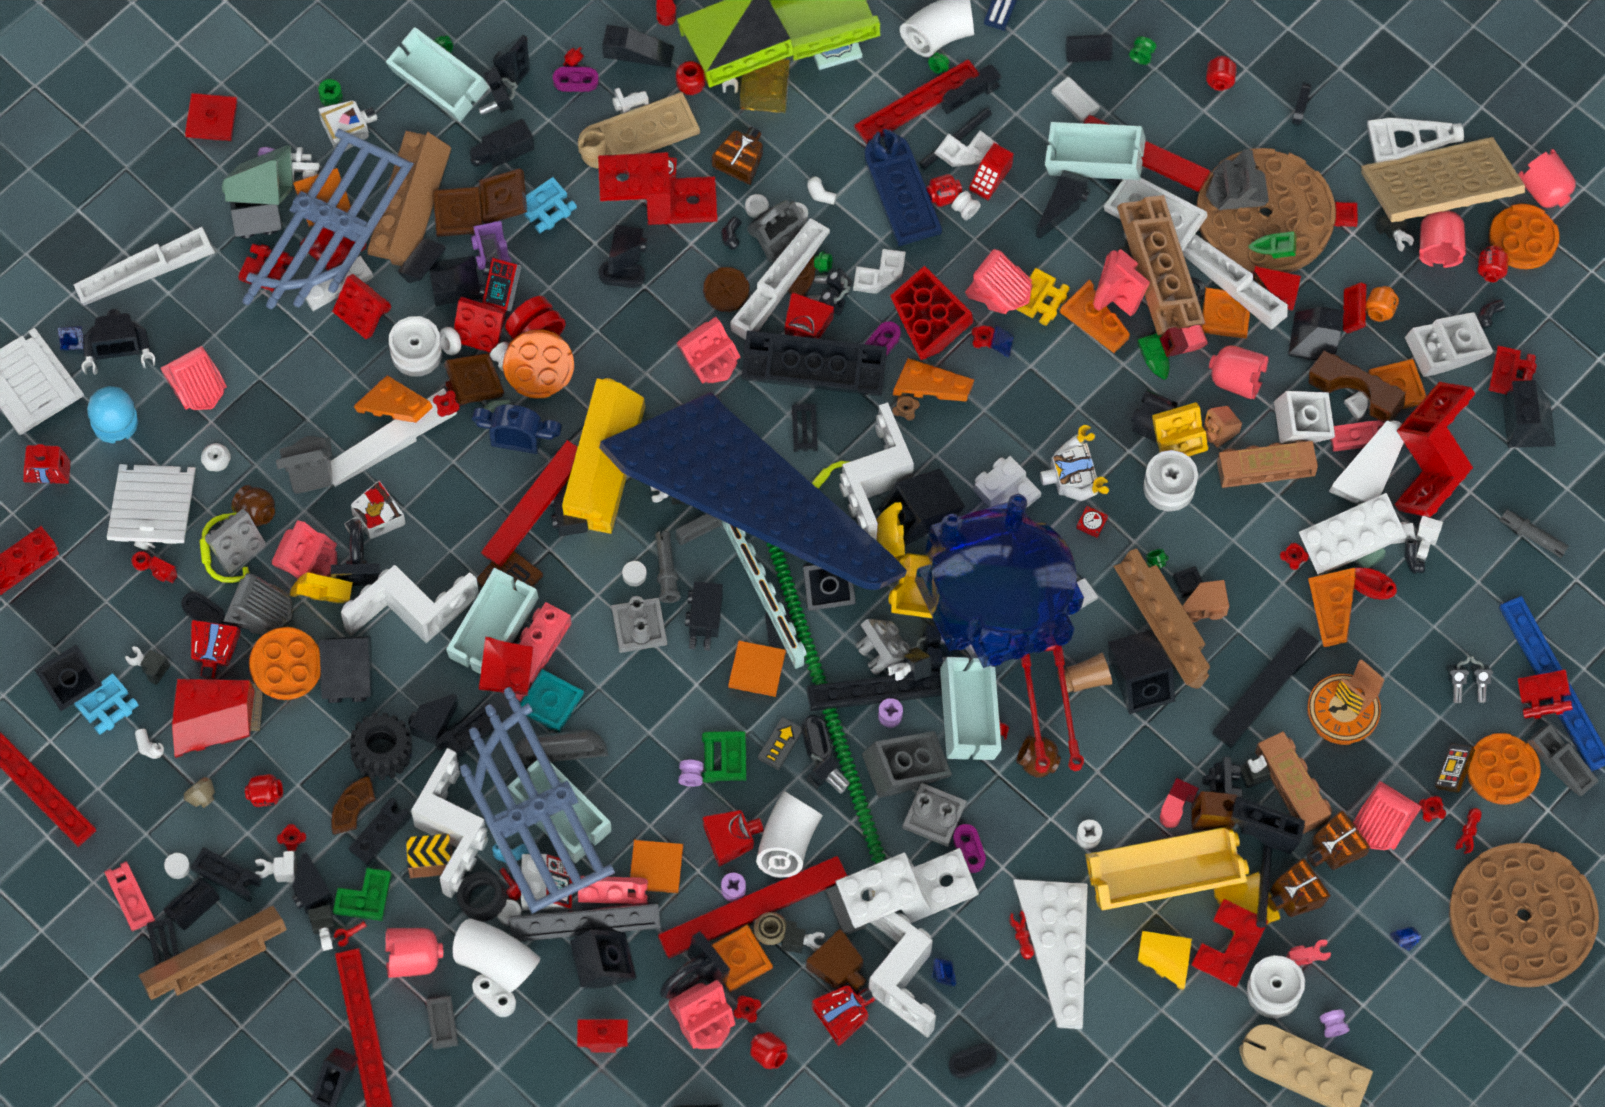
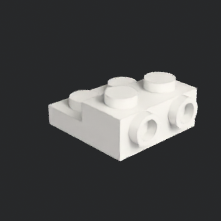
M1011 456L1006 460L1003 457L998 459L993 465L994 469L988 474L985 471L979 474L975 479L974 492L1005 525L1041 497L1039 489L1026 477V471Z

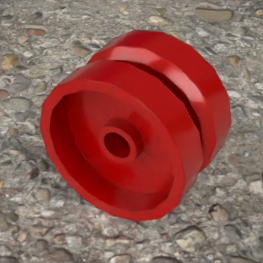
M540 295L520 305L506 321L505 329L513 339L531 330H546L560 336L566 322L558 311L553 310L552 304L545 296Z

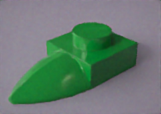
M1292 231L1266 235L1252 242L1248 248L1260 254L1272 255L1273 259L1296 256V234Z
M1156 333L1138 339L1137 344L1149 369L1159 378L1166 380L1169 374V359L1166 357L1160 342L1161 335Z

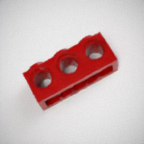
M42 526L0 554V595L59 555L55 542Z

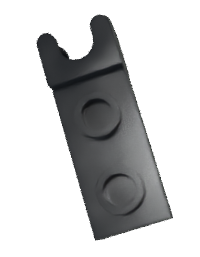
M989 64L978 71L977 77L969 78L957 89L947 91L942 98L943 111L949 114L985 92L988 95L1001 86L997 82L1002 78L1000 73L992 64Z
M487 703L451 731H447L435 741L437 750L441 751L446 747L452 748L451 750L456 752L458 760L475 745L469 733L471 728L476 727L483 739L491 734L495 729L485 710V707L489 704Z
M390 798L380 809L381 812L348 848L354 856L367 866L412 817L408 809H404L400 814H394L398 806L394 798Z
M204 847L190 867L191 871L225 888L247 902H251L252 897L246 887L248 885H255L257 887L262 885V879L259 875L230 862Z

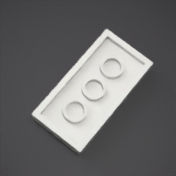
M1141 177L1140 180L1123 179L1104 205V211L1120 219L1117 210L1119 204L1141 201L1145 197L1164 195L1183 252L1207 218V212Z
M1387 493L1299 532L1318 576L1406 538V534Z

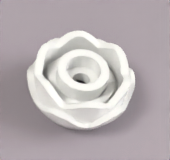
M218 443L208 445L201 453V462L209 471L218 472L224 470L231 460V454L227 447Z

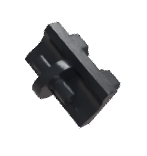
M1223 757L1221 762L1214 764V768H1209V775L1202 777V783L1209 786L1210 792L1236 794L1242 798L1241 787L1232 786V780L1237 781L1241 776V766L1231 763L1230 757Z

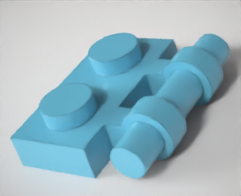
M552 177L526 195L527 213H523V215L530 223L537 218L540 219L541 222L535 226V229L540 234L546 229H552L555 226L554 224L562 218L566 219L577 206L572 200L566 205L564 204L563 200L567 198V192ZM555 206L557 211L548 216L546 212Z
M113 673L101 682V687L74 703L75 707L89 723L96 718L101 721L94 727L99 735L106 730L110 731L113 729L115 723L124 716L126 718L130 716L132 710L139 706L134 698L127 703L122 700L129 693ZM114 705L119 708L110 716L105 714Z

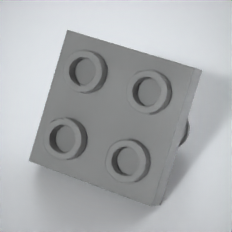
M244 509L236 515H230L229 520L226 518L220 528L210 531L211 535L208 533L205 536V541L210 545L222 567L229 574L266 545L251 517Z
M634 596L628 603L611 605L620 653L667 645L659 598L643 600L639 596Z
M865 620L861 626L867 636L856 643V648L859 649L858 651L863 656H866L874 648L878 651L879 655L868 663L869 668H872L871 671L875 675H879L890 664L904 663V655L909 654L911 647L898 634V627L888 620Z
M921 783L902 829L948 847L967 801Z

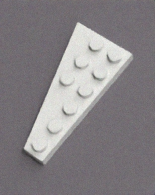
M1013 879L1021 911L1025 914L1026 927L1029 931L1031 944L1040 967L1041 977L1047 990L1057 1028L1082 1029L1087 884Z

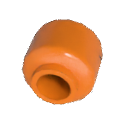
M1388 286L1374 288L1366 301L1368 316L1378 322L1391 319L1399 304V298L1394 290Z

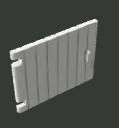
M35 328L28 332L31 336L30 339L25 340L21 336L0 349V409L19 435H22L84 396L78 385Z
M119 464L107 540L184 543L196 467H188L187 472H181V467L134 465V470H127V464Z

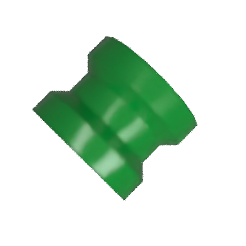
M1137 37L1134 41L1135 47L1130 50L1129 56L1136 63L1149 64L1152 59L1151 53H1154L1156 50V44L1147 37Z
M327 79L320 83L318 92L322 105L327 107L342 102L341 86L336 80Z

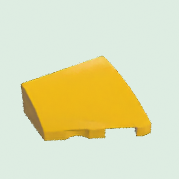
M901 502L892 504L876 519L878 523L876 541L898 561L905 556L903 525L899 523L898 514L902 510Z
M307 572L294 583L289 596L297 597L302 595L310 597L312 600L342 604L350 601L353 582Z
M1142 931L1138 961L1146 967H1152L1161 977L1165 976L1177 984V988L1184 990L1192 939Z

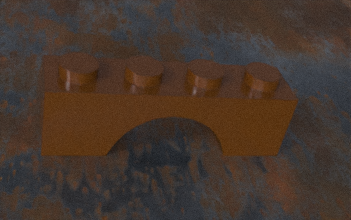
M1323 351L1309 370V384L1330 394L1341 388H1351L1362 392L1370 403L1369 415L1384 423L1394 420L1405 405L1406 392L1402 391L1398 386H1392L1382 381L1378 376L1371 375L1361 370L1357 365H1351L1341 360L1335 354Z

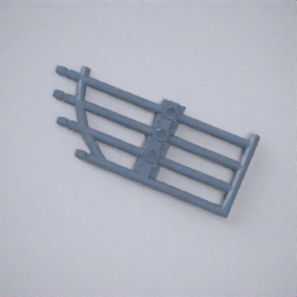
M338 129L335 137L341 140L309 192L306 194L300 191L299 195L292 202L289 211L295 214L257 275L253 273L248 274L246 281L252 284L248 289V293L243 297L242 303L248 306L261 286L274 288L272 296L269 297L266 307L271 310L276 306L277 300L281 298L285 290L300 289L299 295L296 296L293 303L298 308L304 303L313 286L330 279L334 280L331 281L328 291L335 293L414 163L344 130ZM350 143L360 148V151L328 203L317 199L316 196L348 144ZM371 153L379 157V162L349 211L345 212L336 208L367 155ZM390 162L401 167L369 221L366 222L357 218L358 212L388 163ZM305 218L314 222V226L280 280L267 278L302 219ZM323 227L335 232L308 278L292 280ZM343 237L355 242L342 265L322 273Z
M508 687L504 690L506 699L509 700V705L514 713L502 722L492 704L485 707L486 714L490 717L495 730L486 744L476 727L469 730L470 736L474 740V744L480 754L475 777L472 775V771L467 764L462 765L460 770L533 914L615 872L611 864L603 867L572 806L578 803L568 780L560 783L527 718V715L532 713L529 703L522 707L515 697L514 691ZM517 722H519L552 787L538 794L507 733V730ZM499 740L530 798L518 805L515 804L491 756ZM486 769L507 810L495 816L481 791ZM562 810L566 814L595 871L583 878L580 877L550 816ZM539 821L542 822L572 881L571 884L561 889H558L528 829L529 826ZM519 832L550 893L539 900L535 899L505 839Z

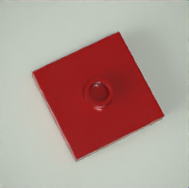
M191 93L185 136L187 138L232 141L238 103L237 97Z

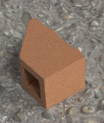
M1228 406L1209 409L1204 424L1207 441L1213 442L1217 448L1240 433L1242 422Z
M1224 580L1200 583L1182 607L1192 623L1203 618L1217 620L1227 616L1229 603Z

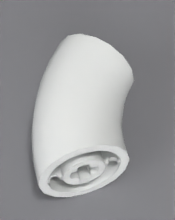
M939 0L926 6L900 26L901 37L911 50L921 56L930 57L938 49L950 42L974 36L970 0Z
M783 791L769 817L761 838L756 861L758 867L764 873L775 877H791L798 874L802 870L809 842L823 815Z
M471 918L465 920L460 925L453 943V958L456 963L486 975L509 993L515 990L531 974L540 961V957L514 937L491 925Z

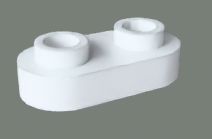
M484 974L475 978L472 985L474 995L494 1014L500 1017H507L515 1011L516 1001L511 992L509 993L501 985ZM482 983H488L490 985L487 989H482L480 987ZM501 999L508 1001L506 1005H500L498 1002Z

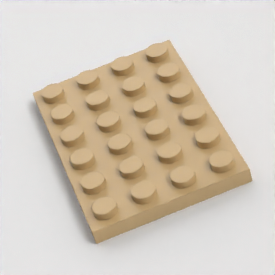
M1493 137L1418 153L1398 160L1361 166L1363 177L1391 222L1403 221L1408 218L1426 216L1431 213L1444 212L1449 209L1467 207L1476 203L1490 202L1494 199L1513 197L1517 194L1525 193L1524 183Z

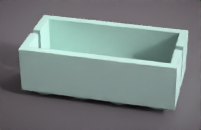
M414 27L402 41V44L410 53L409 56L398 46L386 63L395 74L461 122L472 109L471 102L477 103L489 86L481 76Z
M1051 122L1048 139L1050 145L1047 146L1045 166L1049 176H1061L1063 170L1088 178L1140 180L1143 162L1141 157L1144 155L1146 137L1142 126Z
M494 568L446 650L449 658L466 667H469L471 664L472 670L481 674L485 637L513 643L539 599L537 590L519 580L515 583L513 577Z
M947 657L940 667L947 759H969L972 755L973 759L994 760L1002 750L994 658H973L969 663V658Z
M535 761L527 769V773L538 794L552 787L539 761ZM551 763L560 783L567 781L568 779ZM519 777L507 786L516 805L530 799ZM568 780L578 800V803L572 806L590 842L596 846L611 832V822ZM562 810L550 816L572 861L576 864L586 854L566 814ZM542 822L535 823L548 836Z

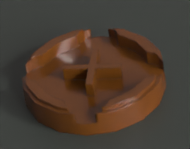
M721 267L707 276L704 281L703 294L706 302L712 308L721 312H731L738 310L746 303L749 297L750 284L740 270L733 267Z

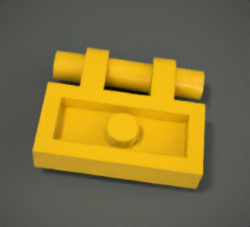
M1035 268L1030 276L1032 279L1030 301L1016 310L1031 318H1034L1037 311L1042 313L1039 322L1047 326L1050 320H1053L1057 315L1056 310L1060 304H1063L1067 299L1066 294L1070 288L1066 284H1062L1059 289L1053 287L1056 278ZM1047 295L1053 298L1049 305L1043 303Z

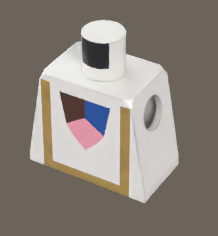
M355 101L318 109L321 123L334 149L341 140L335 137L338 129L365 140L369 136L366 124L377 120L372 107L360 112ZM349 143L345 151L350 149L354 145Z

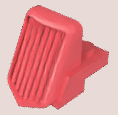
M993 249L973 275L974 281L965 291L968 299L985 303L989 310L1006 314L1009 310L1018 309L1029 303L1032 279L1018 266H1015L1003 252Z
M1121 249L1118 252L1113 250L1106 257L1093 306L1100 311L1113 301L1128 315L1132 316L1137 311L1150 282L1135 270L1138 263Z
M716 317L709 322L703 323L677 342V346L684 355L688 365L702 384L705 382L727 381L737 365V359L740 358L733 341L727 336L721 322Z
M202 346L160 368L185 410L189 408L192 410L213 409L223 396L224 389L227 388L218 368Z
M297 520L294 529H288L285 532L272 559V565L280 570L291 573L297 579L307 572L331 577V565H337V551L335 550L337 544L325 534L318 533L305 522Z
M1380 781L1360 809L1353 824L1370 845V849L1388 850L1391 848L1395 850L1422 806Z
M718 980L709 985L699 983L669 1000V1008L679 1022L682 1033L693 1049L719 1048L729 1035L731 1027L735 1025L732 1008L726 1003L723 986Z

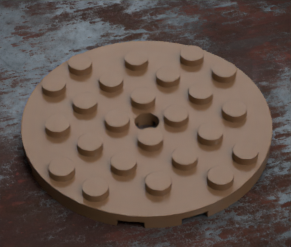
M1250 149L1253 150L1256 163L1255 169L1265 173L1269 202L1262 207L1218 210L1206 197L1207 188L1214 177L1212 171L1200 190L1196 207L1207 212V218L1199 228L1204 241L1252 274L1254 273L1255 266L1285 273L1294 272L1316 259L1330 240L1336 211L1332 192L1323 176L1318 171L1315 172L1302 158L1291 153L1287 155L1275 152V149ZM1241 152L1235 153L1225 159L1233 161ZM1268 208L1272 214L1267 217L1259 213V210ZM1292 231L1296 234V256L1273 259L1272 255L1260 254L1248 248L1252 242L1266 235Z
M1511 843L1500 845L1481 853L1479 857L1465 867L1457 879L1451 894L1449 920L1453 937L1459 949L1467 960L1480 972L1507 985L1540 987L1567 977L1583 963L1593 947L1598 932L1599 911L1591 885L1583 874L1581 875L1572 865L1571 861L1555 851L1553 853L1540 848L1539 845ZM1521 909L1527 910L1530 914V919L1527 921L1520 919L1517 916V911Z

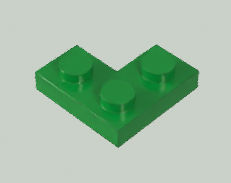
M367 868L362 891L338 888L333 909L334 914L383 921L392 876L391 871Z

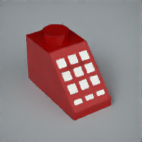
M993 143L982 159L969 187V191L989 201L1012 168L1014 153Z

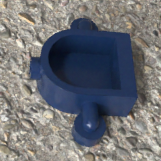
M500 405L495 408L494 413L484 408H475L472 420L478 427L490 429L492 447L538 454L541 438L552 440L560 436L562 425L559 422L553 420L542 422L536 412L518 405Z

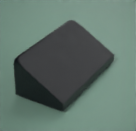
M1112 35L1068 36L1065 46L1066 61H1110L1112 59Z
M423 239L399 268L398 273L408 283L420 281L446 247L443 244Z
M200 877L163 911L179 928L185 931L219 901L220 897L214 888Z

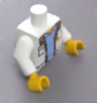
M1081 426L1078 430L1079 435L1073 436L1054 453L1051 459V470L1040 472L1043 486L1055 483L1059 495H1065L1079 501L1097 495L1098 492L1101 494L1109 492V488L1102 486L1108 480L1104 477L1096 476L1088 444H1084V440L1092 441L1095 438L1093 433H1089L1086 436V431L1091 429L1090 426Z

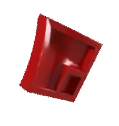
M323 227L308 254L318 261L335 232ZM343 237L325 269L328 271L342 265L355 242Z
M485 637L479 690L504 693V690L510 687L515 694L528 695L534 647Z

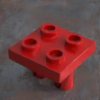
M351 274L347 276L332 312L362 337L368 339L372 337L381 315L391 310V304L376 293L372 287H369L357 276Z
M461 297L458 301L454 329L460 336L461 344L491 353L500 344L506 310Z

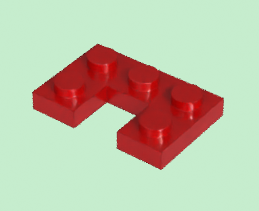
M1223 899L1213 922L1234 931L1235 934L1225 954L1202 943L1191 966L1236 988L1266 927L1259 928L1256 926L1257 914Z

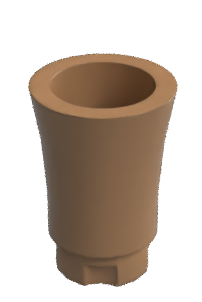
M1102 652L1064 669L1068 693L1072 691L1075 693L1097 686L1112 685L1110 671Z

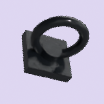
M355 518L350 526L351 560L347 561L346 564L331 565V576L335 579L353 582L352 586H367L368 584L372 585L378 580L382 570L379 563L368 564V561L364 560L362 523L359 519Z
M701 931L692 936L687 954L691 961L681 966L663 983L660 989V996L663 999H672L691 988L701 978H705L709 984L718 980L722 984L723 989L725 988L730 968ZM694 971V972H693L689 977H687L684 981H682L681 983H679L678 985H676V984H677L682 978H684L687 974H689L690 972Z

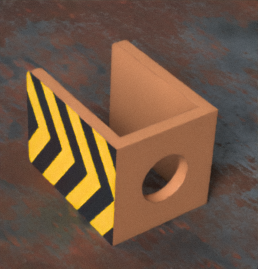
M1361 659L1357 664L1354 675L1348 681L1344 678L1339 681L1335 696L1359 716L1380 694L1384 678ZM1355 688L1361 689L1364 693V696Z
M449 834L406 837L410 878L441 876L452 857Z

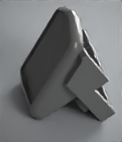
M1244 149L1233 161L1224 159L1213 171L1214 177L1209 183L1206 197L1218 210L1262 207L1269 202L1265 173L1255 169L1256 163L1253 150Z
M784 200L757 216L748 225L747 230L751 236L758 239L768 260L774 263L804 227L802 224L804 219L794 201L790 203L788 200Z
M306 436L292 446L279 449L281 459L276 460L277 469L285 468L286 472L289 473L294 493H303L332 485L330 437Z
M247 573L244 579H241L224 622L228 626L246 628L251 633L264 635L273 629L284 627L293 619L292 601L289 593L274 584L267 583L254 574Z

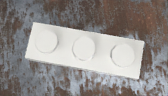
M361 256L356 258L335 293L328 291L329 285L334 279L313 286L307 298H305L312 311L338 298L347 276L354 274L363 282L373 278L372 272Z

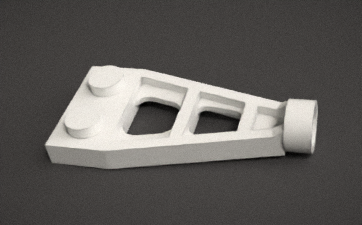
M1384 118L1367 122L1375 163L1398 160L1464 140L1461 123L1452 124L1399 118ZM1398 130L1411 132L1414 137V143L1404 148L1397 147L1394 132ZM1434 130L1437 139L1423 143L1421 142L1419 131Z

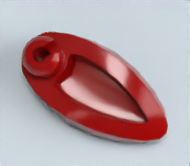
M1355 568L1354 588L1363 595L1373 599L1384 600L1392 598L1397 593L1396 584L1385 574L1370 568Z

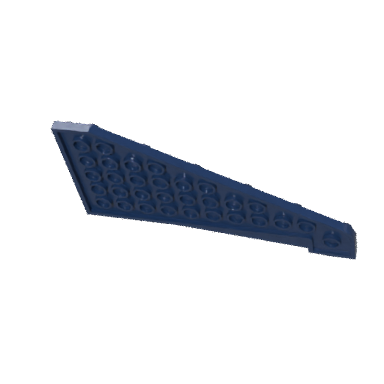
M712 392L600 442L599 448L622 473L859 587L878 590L906 575L907 570L889 551L729 411Z

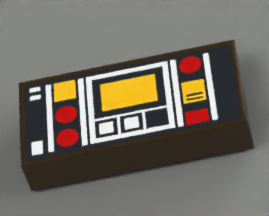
M1450 744L1435 783V787L1438 790L1460 792L1475 753L1472 746Z

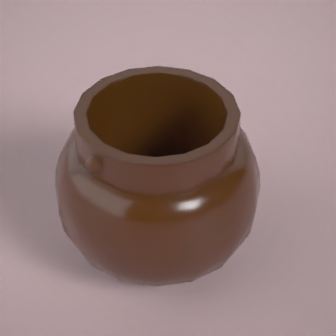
M245 485L233 497L231 503L233 512L237 514L244 509L256 527L269 523L275 515V501L272 495L263 488Z
M1029 735L1019 749L1016 763L1023 766L1026 773L1037 778L1045 777L1049 773L1053 774L1061 761V756L1058 755V746L1051 739L1041 737V740L1044 742L1046 757L1050 759V766L1047 772L1039 773L1034 767L1037 759L1034 745L1036 740L1035 737ZM1043 762L1039 763L1041 766H1046Z

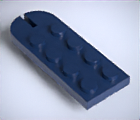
M883 129V141L886 149H884L880 143V132L877 131L873 139L866 145L864 158L898 247L942 234V227L909 144L904 138L896 135L893 131Z

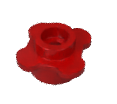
M579 47L577 50L572 48L564 56L566 60L563 66L568 64L569 67H575L585 57L580 52L582 47Z
M984 325L974 327L972 329V335H974L973 347L977 349L986 346L993 348L996 344V341L993 339L994 328Z
M447 391L446 394L442 396L436 395L433 398V403L438 408L437 414L440 417L452 415L459 410L460 406L455 401L456 394L453 391Z
M1291 543L1286 551L1280 553V559L1286 561L1292 570H1297L1302 562H1306L1309 558L1308 553L1297 543Z
M1439 796L1420 800L1418 805L1422 806L1421 809L1424 814L1422 818L1424 821L1431 822L1432 819L1445 818L1446 811L1443 809L1442 799Z
M289 824L277 836V842L285 845L287 851L295 852L297 846L305 842L307 837L294 824Z
M745 995L739 996L737 999V1009L733 1011L734 1017L736 1019L743 1018L748 1020L749 1023H754L757 1020L756 1014L758 1009L761 1008V1002L758 999L754 1000Z

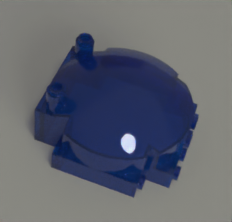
M1014 494L1009 498L1008 502L960 517L955 514L946 515L942 522L931 525L925 549L931 564L917 568L915 583L948 650H963L972 645L983 668L989 666L996 667L1004 661L1018 660L1026 654L1040 653L1048 647L1067 644L1074 632V626L1068 615L1076 614L1081 610L1084 596L1076 582V565L1068 545L1047 523L1032 521L1025 512L1027 499L1022 494Z

